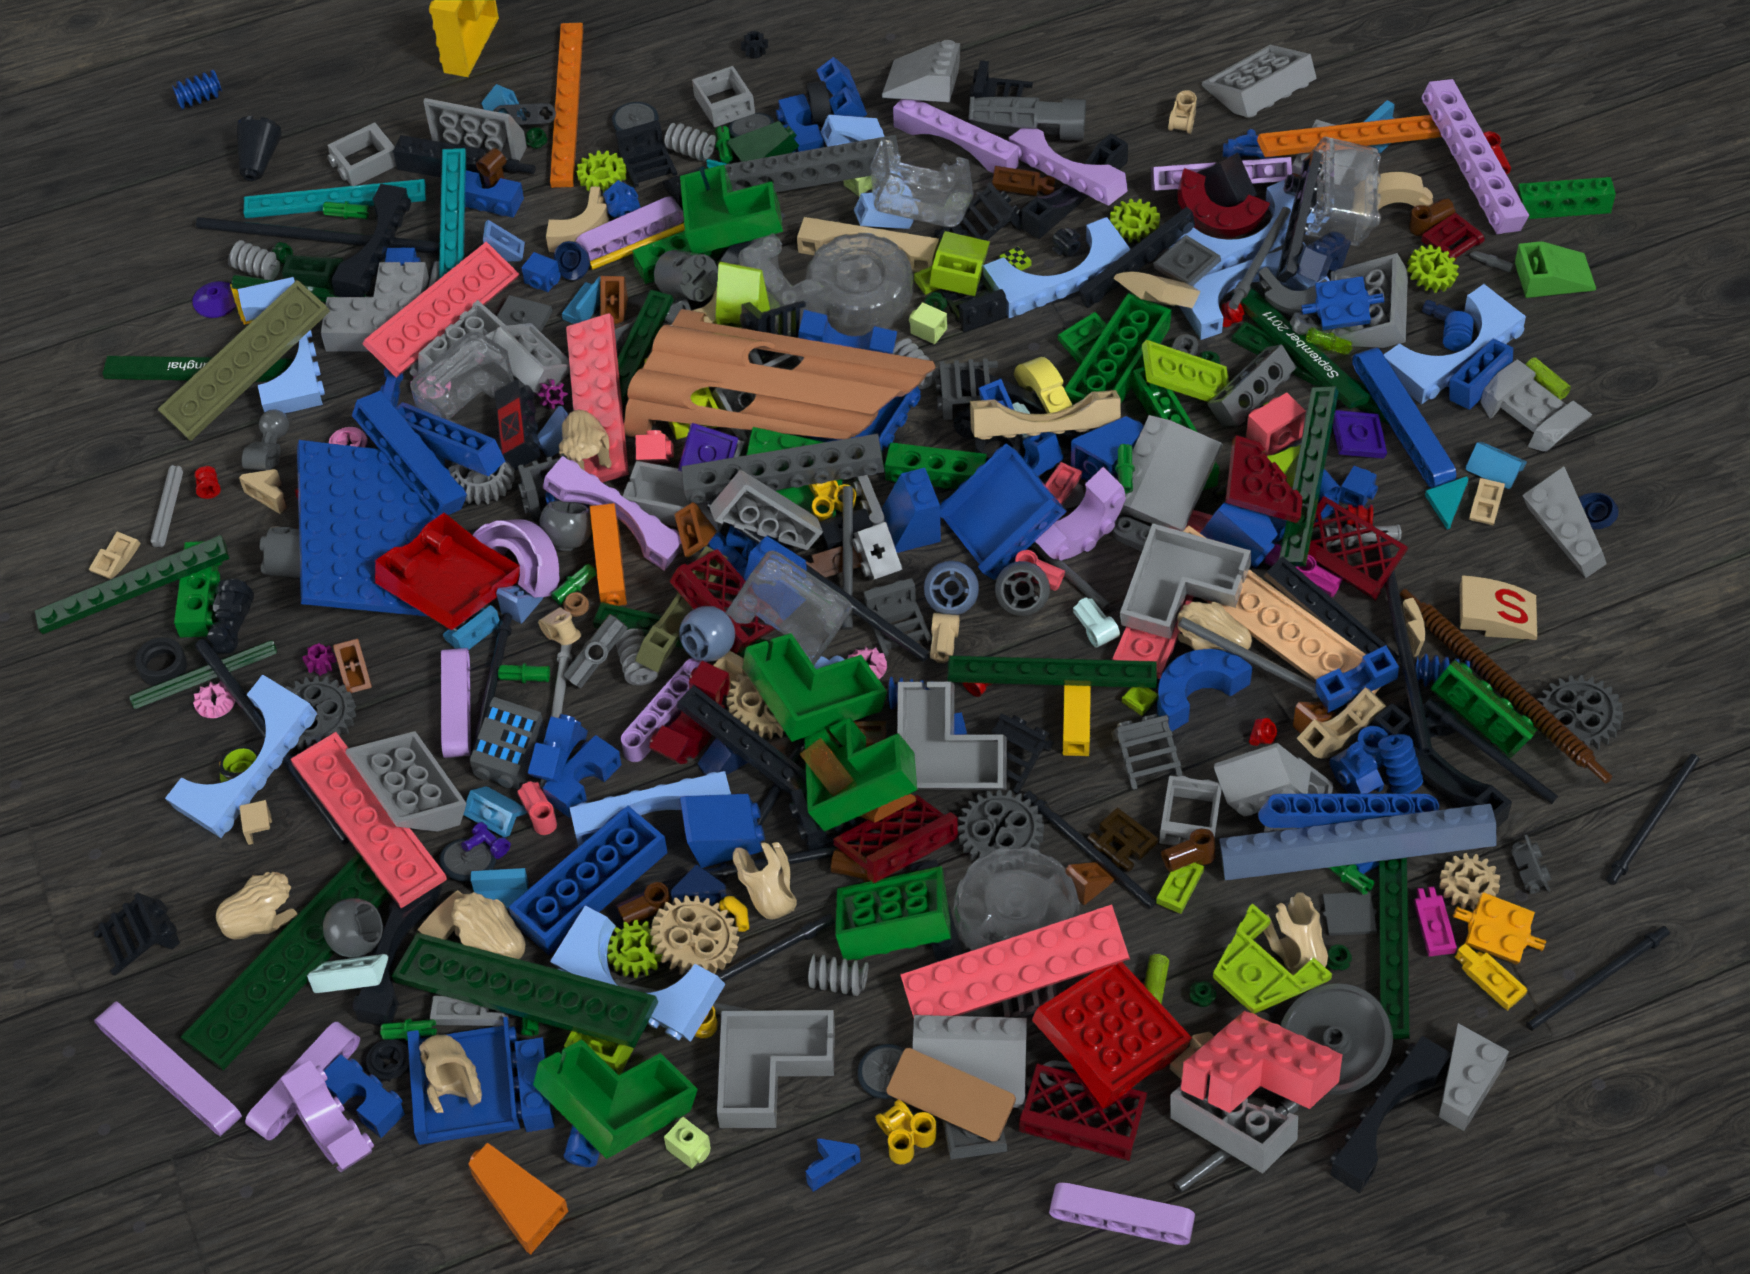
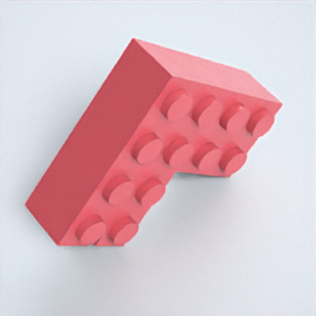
M1243 1011L1184 1061L1181 1090L1204 1100L1206 1098L1209 1074L1211 1076L1208 1103L1226 1112H1232L1260 1086L1310 1109L1339 1083L1343 1054L1311 1041L1303 1035L1291 1032L1278 1024L1260 1018L1254 1013Z

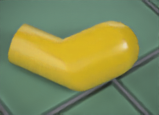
M733 896L724 897L719 902L720 911L728 910L727 914L731 912L735 916V923L739 932L749 930L747 907Z

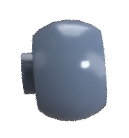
M944 561L937 564L927 574L924 582V595L928 604L941 614L960 615L965 613L975 604L979 593V582L975 573L966 564L958 561ZM950 571V577L944 579L941 584H935L937 577L942 572ZM956 572L964 576L969 587H964L961 579L956 577ZM948 581H955L958 584L959 591L957 594L950 595L946 592L945 585ZM940 589L941 594L948 599L947 605L936 597L934 590ZM962 592L968 593L964 602L953 606V599L958 598Z
M701 606L693 609L685 616L680 625L679 636L684 649L691 657L699 661L712 662L721 659L730 651L735 640V629L731 619L724 611L714 606Z

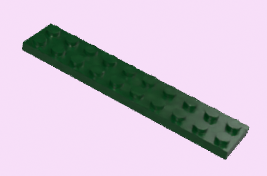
M359 852L181 1036L182 1041L224 1071L309 981L307 975L324 962H327L335 953L327 944L323 932V922L328 910L335 903L346 898L364 899L374 905L376 909L390 894Z
M418 932L392 975L395 983L635 1048L658 1004L655 995Z

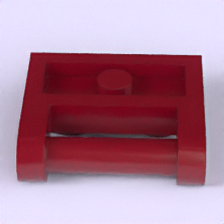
M1455 212L1422 235L1421 241L1427 246L1432 245L1434 250L1438 246L1441 247L1442 253L1448 251V257L1456 259L1473 246L1482 244L1485 238L1478 229ZM1465 235L1469 237V239L1454 249L1450 250L1448 248Z

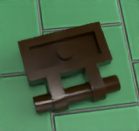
M1118 807L1100 823L1099 829L1104 834L1099 837L1096 833L1092 832L1087 838L1097 850L1108 856L1118 868L1122 867L1127 872H1130L1135 865L1128 859L1130 855H1133L1140 861L1158 843L1156 836ZM1113 840L1122 847L1119 851L1110 845Z

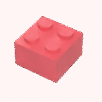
M1288 393L1275 397L1268 404L1254 409L1248 415L1246 438L1260 442L1265 448L1264 453L1266 456L1273 455L1302 437L1306 410Z

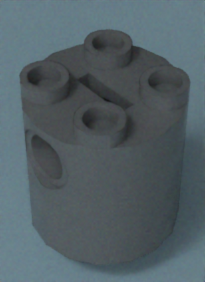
M670 250L661 255L657 261L654 278L661 292L674 297L701 302L715 291L718 282V268L715 262L707 255Z
M269 527L267 536H262L260 539V550L264 551V559L261 563L262 574L300 578L299 528Z

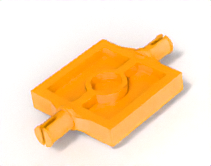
M1483 892L1480 895L1473 912L1458 906L1454 911V918L1468 922V936L1465 943L1469 947L1487 952L1492 956L1517 965L1520 963L1523 950L1527 945L1542 951L1545 947L1544 944H1546V940L1531 935V924L1535 912Z

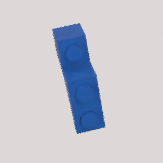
M560 714L559 718L550 716L544 743H535L528 774L535 778L559 783L572 749L579 741L586 740L588 730L583 728L581 722L576 721L574 717Z

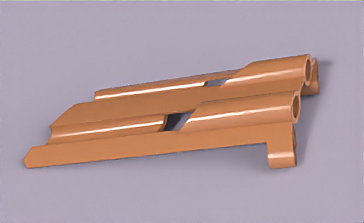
M681 309L671 325L666 324L659 330L653 343V351L644 367L635 373L629 384L627 393L629 400L626 405L624 422L625 436L636 438V435H647L646 431L652 429L656 420L746 430H752L753 427L785 434L849 439L860 434L876 419L878 411L896 396L901 397L911 392L936 367L934 362L929 360L704 322V316L707 317L706 313ZM756 348L802 356L804 359L794 369L787 370L752 364L748 360V355L752 349ZM705 387H717L756 394L754 401L740 412L698 406L690 399L692 393Z

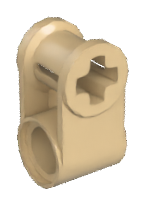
M1186 90L1178 93L1174 108L1170 114L1168 130L1187 131V134H1191L1196 115L1197 97L1195 93Z
M561 607L538 621L545 636L561 645H569L581 637L580 631L575 628L571 620V613L563 610Z

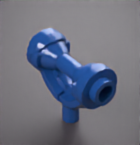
M1253 129L1248 130L1247 135L1239 136L1236 139H1228V143L1223 144V157H1229L1238 152L1240 157L1278 158V156H1264L1257 142L1258 136Z

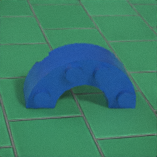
M804 310L798 336L801 339L842 346L846 344L853 348L893 354L897 331L874 326L871 332L866 335L847 336L831 327L827 315Z
M1218 649L1194 650L1179 656L1168 665L1160 678L1157 701L1158 717L1167 715L1170 730H1176L1189 721L1190 703L1187 697L1192 692L1202 688H1214L1223 691L1230 697L1250 685L1252 666L1239 656Z

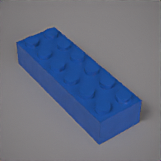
M627 805L508 907L516 927L547 955H550L561 945L584 906L600 912L667 854L665 836Z

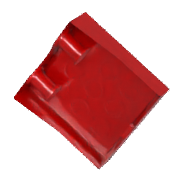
M445 513L425 525L420 534L411 543L403 547H394L375 560V583L450 630L456 628L497 597L496 592L498 588L513 586L517 583L520 573V565L481 543Z
M1123 962L1098 969L1038 1007L1032 1018V1021L1070 1062L1103 1109L1125 1095L1146 1076L1155 1071L1162 1070L1186 1050L1192 1039Z

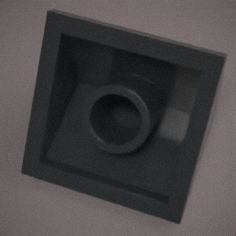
M1238 152L1196 172L1206 176L1204 183L1205 192L1209 199L1218 206H1237L1244 202L1248 195H1257Z

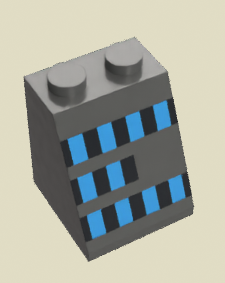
M493 697L470 758L473 774L479 779H489L505 788L512 787L519 790L529 775L528 770L535 743H544L546 732L541 712Z

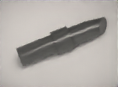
M1479 251L1469 254L1471 258L1485 263L1487 266L1496 267L1510 273L1514 267V263L1499 259L1492 254L1488 255Z

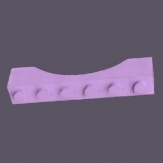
M901 99L893 107L894 127L910 135L932 134L948 139L971 153L992 173H994L995 166L1014 169L1019 166V146L920 100Z
M1021 128L1009 137V142L1019 146V160L1091 196L1097 201L1109 206L1127 192L1124 172L1110 165L1082 164L1061 157L1048 146L1044 132L1039 129Z
M562 456L545 476L543 489L562 502H578L592 506L615 503L617 518L634 534L641 546L643 556L665 571L681 551L682 543L678 531L662 524L656 516L644 512L638 504L622 497L616 489L609 488L600 482L598 477L581 469L573 460H568Z

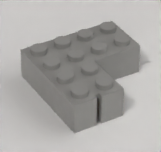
M379 262L374 297H327L326 306L330 312L323 318L321 336L326 352L369 351L362 344L364 340L428 289L430 279L426 263L405 262L404 266H401L400 262Z
M738 440L734 457L746 456L745 441ZM636 461L630 476V482H628L622 497L638 504L647 514L656 516L662 524L677 527L674 514L688 505L684 492L682 472L678 471L677 468ZM710 501L697 504L717 530L716 533L720 532L723 524L715 522L712 512L707 509Z
M1152 523L1120 611L1121 625L1171 639L1177 622V616L1182 608L1186 594L1236 608L1242 591V583L1245 582L1251 565V551Z
M898 682V733L915 753L918 790H1006L1007 737L1004 735H954L955 685L952 682H927V688L930 690H926V685L923 682Z
M834 1010L722 1011L717 1116L720 1128H776L778 1076H834Z

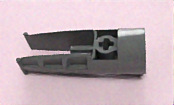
M970 97L968 119L971 120L970 124L988 132L1013 135L1021 128L1039 129L1044 134L1060 135V140L1083 141L1086 99L1063 98L1061 103L1039 101L1037 97Z

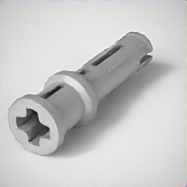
M1399 524L1375 526L1397 541L1401 540V527ZM1345 525L1342 528L1343 534L1357 530L1350 525ZM1324 526L1325 538L1339 535L1338 528ZM1373 532L1361 534L1363 542L1377 541L1376 534ZM1358 535L1344 538L1345 546L1351 547L1354 543H1359ZM1340 539L1326 542L1327 548L1341 545Z

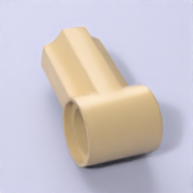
M933 614V637L930 658L934 659L937 663H946L949 656H953L955 637H958L959 615Z

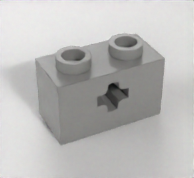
M886 522L853 533L855 537L852 539L855 551L861 554L863 562L860 565L865 577L868 576L869 580H874L902 570ZM874 548H879L880 553L877 554V556L871 555V551H873Z

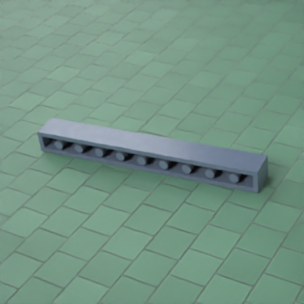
M1491 804L1220 838L1225 880L1492 847L1496 846V820Z

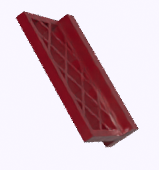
M1324 496L1317 505L1314 520L1315 522L1318 518L1319 522L1314 523L1313 528L1320 527L1322 539L1310 542L1308 555L1315 559L1317 565L1341 577L1344 582L1376 601L1381 594V588L1409 548ZM1326 505H1329L1335 510L1336 518L1322 521L1321 512ZM1350 519L1355 521L1357 530L1343 534L1341 521ZM1337 523L1339 535L1325 538L1323 526ZM1369 532L1376 534V544L1363 546L1361 534ZM1358 535L1360 547L1346 550L1344 538ZM1340 539L1342 552L1333 554L1328 552L1326 542ZM1394 545L1399 548L1395 557L1384 559L1382 547ZM1379 548L1381 560L1367 563L1365 551ZM1361 552L1363 564L1353 567L1349 565L1347 555ZM1382 565L1383 574L1379 580L1375 581L1370 578L1368 568Z
M718 549L689 565L683 564L679 566L669 581L693 609L701 606H714L729 616L735 629V640L730 651L737 655L745 647L777 629L782 624ZM715 559L721 565V570L709 567V562ZM692 571L703 572L704 580L698 579ZM709 574L721 577L720 584L710 582ZM726 578L734 580L737 588L725 586ZM708 588L720 591V599L715 598ZM725 593L737 595V603L725 600ZM742 597L750 599L754 603L753 607L743 605ZM724 607L736 610V617L730 616ZM741 611L753 614V622L741 619ZM758 616L766 617L771 624L764 625L758 623ZM741 626L752 628V635L749 637L742 630Z
M915 795V802L875 823L868 820L833 839L834 845L866 869L867 878L876 883L957 839V816L951 812L944 815L920 796ZM916 805L922 809V811H908ZM892 818L902 819V822H887V821L890 820V819H892ZM906 819H921L920 823H906ZM925 820H934L931 823H924ZM871 829L881 830L880 834L866 832ZM885 830H900V833L885 834ZM904 831H914L908 835H904ZM850 840H851V841H860V844H859V845H851V844H847L846 842H848V841H850ZM864 841H877L879 844L878 846L864 845ZM883 842H893L888 846H883ZM862 853H873L866 858L862 856Z
M1037 1064L1025 1107L1020 1117L1019 1132L1130 1161L1147 1093L1130 1089L1125 1095L1109 1105L1116 1104L1122 1114L1109 1121L1103 1112V1108L1098 1104L1078 1074ZM1043 1073L1053 1077L1057 1084L1044 1090L1039 1083L1040 1074ZM1072 1082L1082 1085L1084 1092L1071 1097L1065 1085ZM1060 1089L1067 1100L1054 1106L1047 1095ZM1088 1096L1094 1108L1082 1114L1075 1102ZM1127 1097L1138 1099V1107L1129 1112H1126L1120 1102ZM1041 1098L1044 1099L1049 1107V1110L1043 1113L1030 1110L1032 1103ZM1070 1105L1077 1117L1069 1121L1064 1120L1060 1117L1058 1111ZM1098 1113L1105 1124L1094 1128L1089 1126L1085 1119ZM1135 1115L1134 1122H1133L1130 1117H1132V1116ZM1126 1120L1131 1128L1130 1137L1117 1134L1113 1126Z

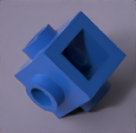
M619 180L603 193L607 212L614 218H619L641 208L638 194L634 188Z

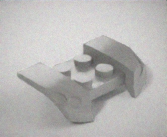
M1517 359L1499 371L1483 390L1481 404L1490 419L1502 408L1534 432L1528 445L1529 448L1547 452L1567 434L1588 420L1592 414L1575 401L1569 404L1561 401L1534 381L1536 373Z

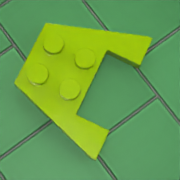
M1251 904L1244 920L1237 928L1233 940L1226 948L1214 970L1213 978L1251 1013L1255 1014L1328 982L1332 978V973L1314 957L1295 975L1288 972L1253 940L1270 925L1271 919L1254 904Z

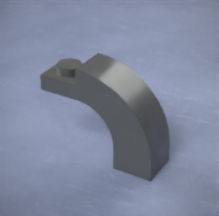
M1267 267L1258 272L1260 280L1258 284L1265 293V300L1284 317L1291 319L1295 312L1302 313V304L1316 302L1315 286L1303 291H1293L1285 288Z

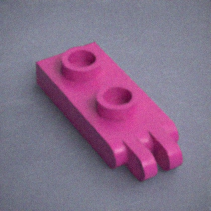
M1434 886L1427 888L1428 897L1425 896L1423 888H1418V898L1414 899V906L1428 957L1455 953L1457 947L1442 895H1436Z

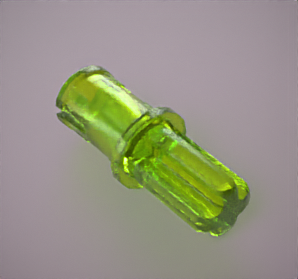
M1310 328L1306 335L1307 342L1322 346L1326 351L1333 350L1348 355L1353 348L1351 341L1337 337L1333 332L1325 333L1315 328Z

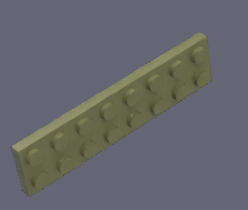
M296 280L160 406L158 410L185 437L192 441L321 321L330 310L304 285Z

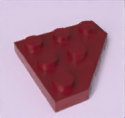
M1236 435L1232 440L1226 503L1297 523L1301 518L1303 498L1297 489L1293 490L1286 482V475L1276 462L1272 463L1265 455V448L1260 442Z

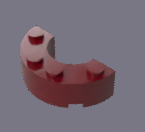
M1184 168L1178 186V202L1182 210L1188 207L1193 211L1196 225L1194 228L1199 232L1213 238L1231 239L1244 233H1249L1263 220L1269 208V202L1248 195L1244 202L1237 206H1218L1209 199L1205 192L1204 183L1206 176Z
M701 661L699 666L695 667L689 676V687L696 686L725 709L726 706L721 703L723 696L729 695V673ZM681 711L679 717L670 726L665 727L662 725L659 731L652 735L649 748L679 764H686L688 757L694 759L703 750L712 734Z

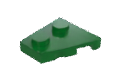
M1094 312L1058 334L1057 340L1081 365L1107 324Z

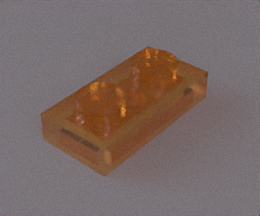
M822 738L818 739L800 754L833 797L854 781Z

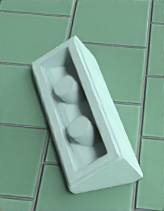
M387 954L324 962L311 971L307 977L314 993L376 986L382 980L388 956Z

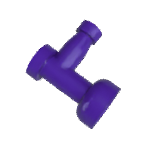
M479 822L472 830L473 836L461 843L463 850L468 852L472 847L485 841L490 846L491 855L496 859L502 858L511 846L507 839L496 838L487 830V825L484 822Z

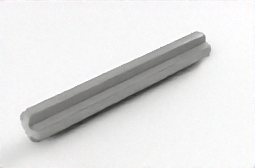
M172 465L169 467L150 540L153 547L162 548L165 545L183 475L180 466Z

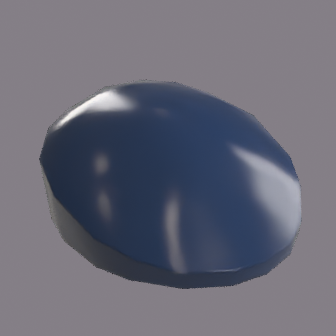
M566 241L561 243L555 250L554 260L558 262L559 272L565 279L576 281L587 273L590 266V257L583 245L578 242Z
M1588 493L1578 497L1593 530L1603 529L1616 521L1619 509L1610 496L1603 493Z

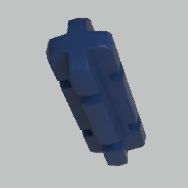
M1426 300L1422 308L1423 313L1428 315L1434 314V317L1445 321V317L1449 313L1457 311L1442 304L1436 305V302L1432 300Z

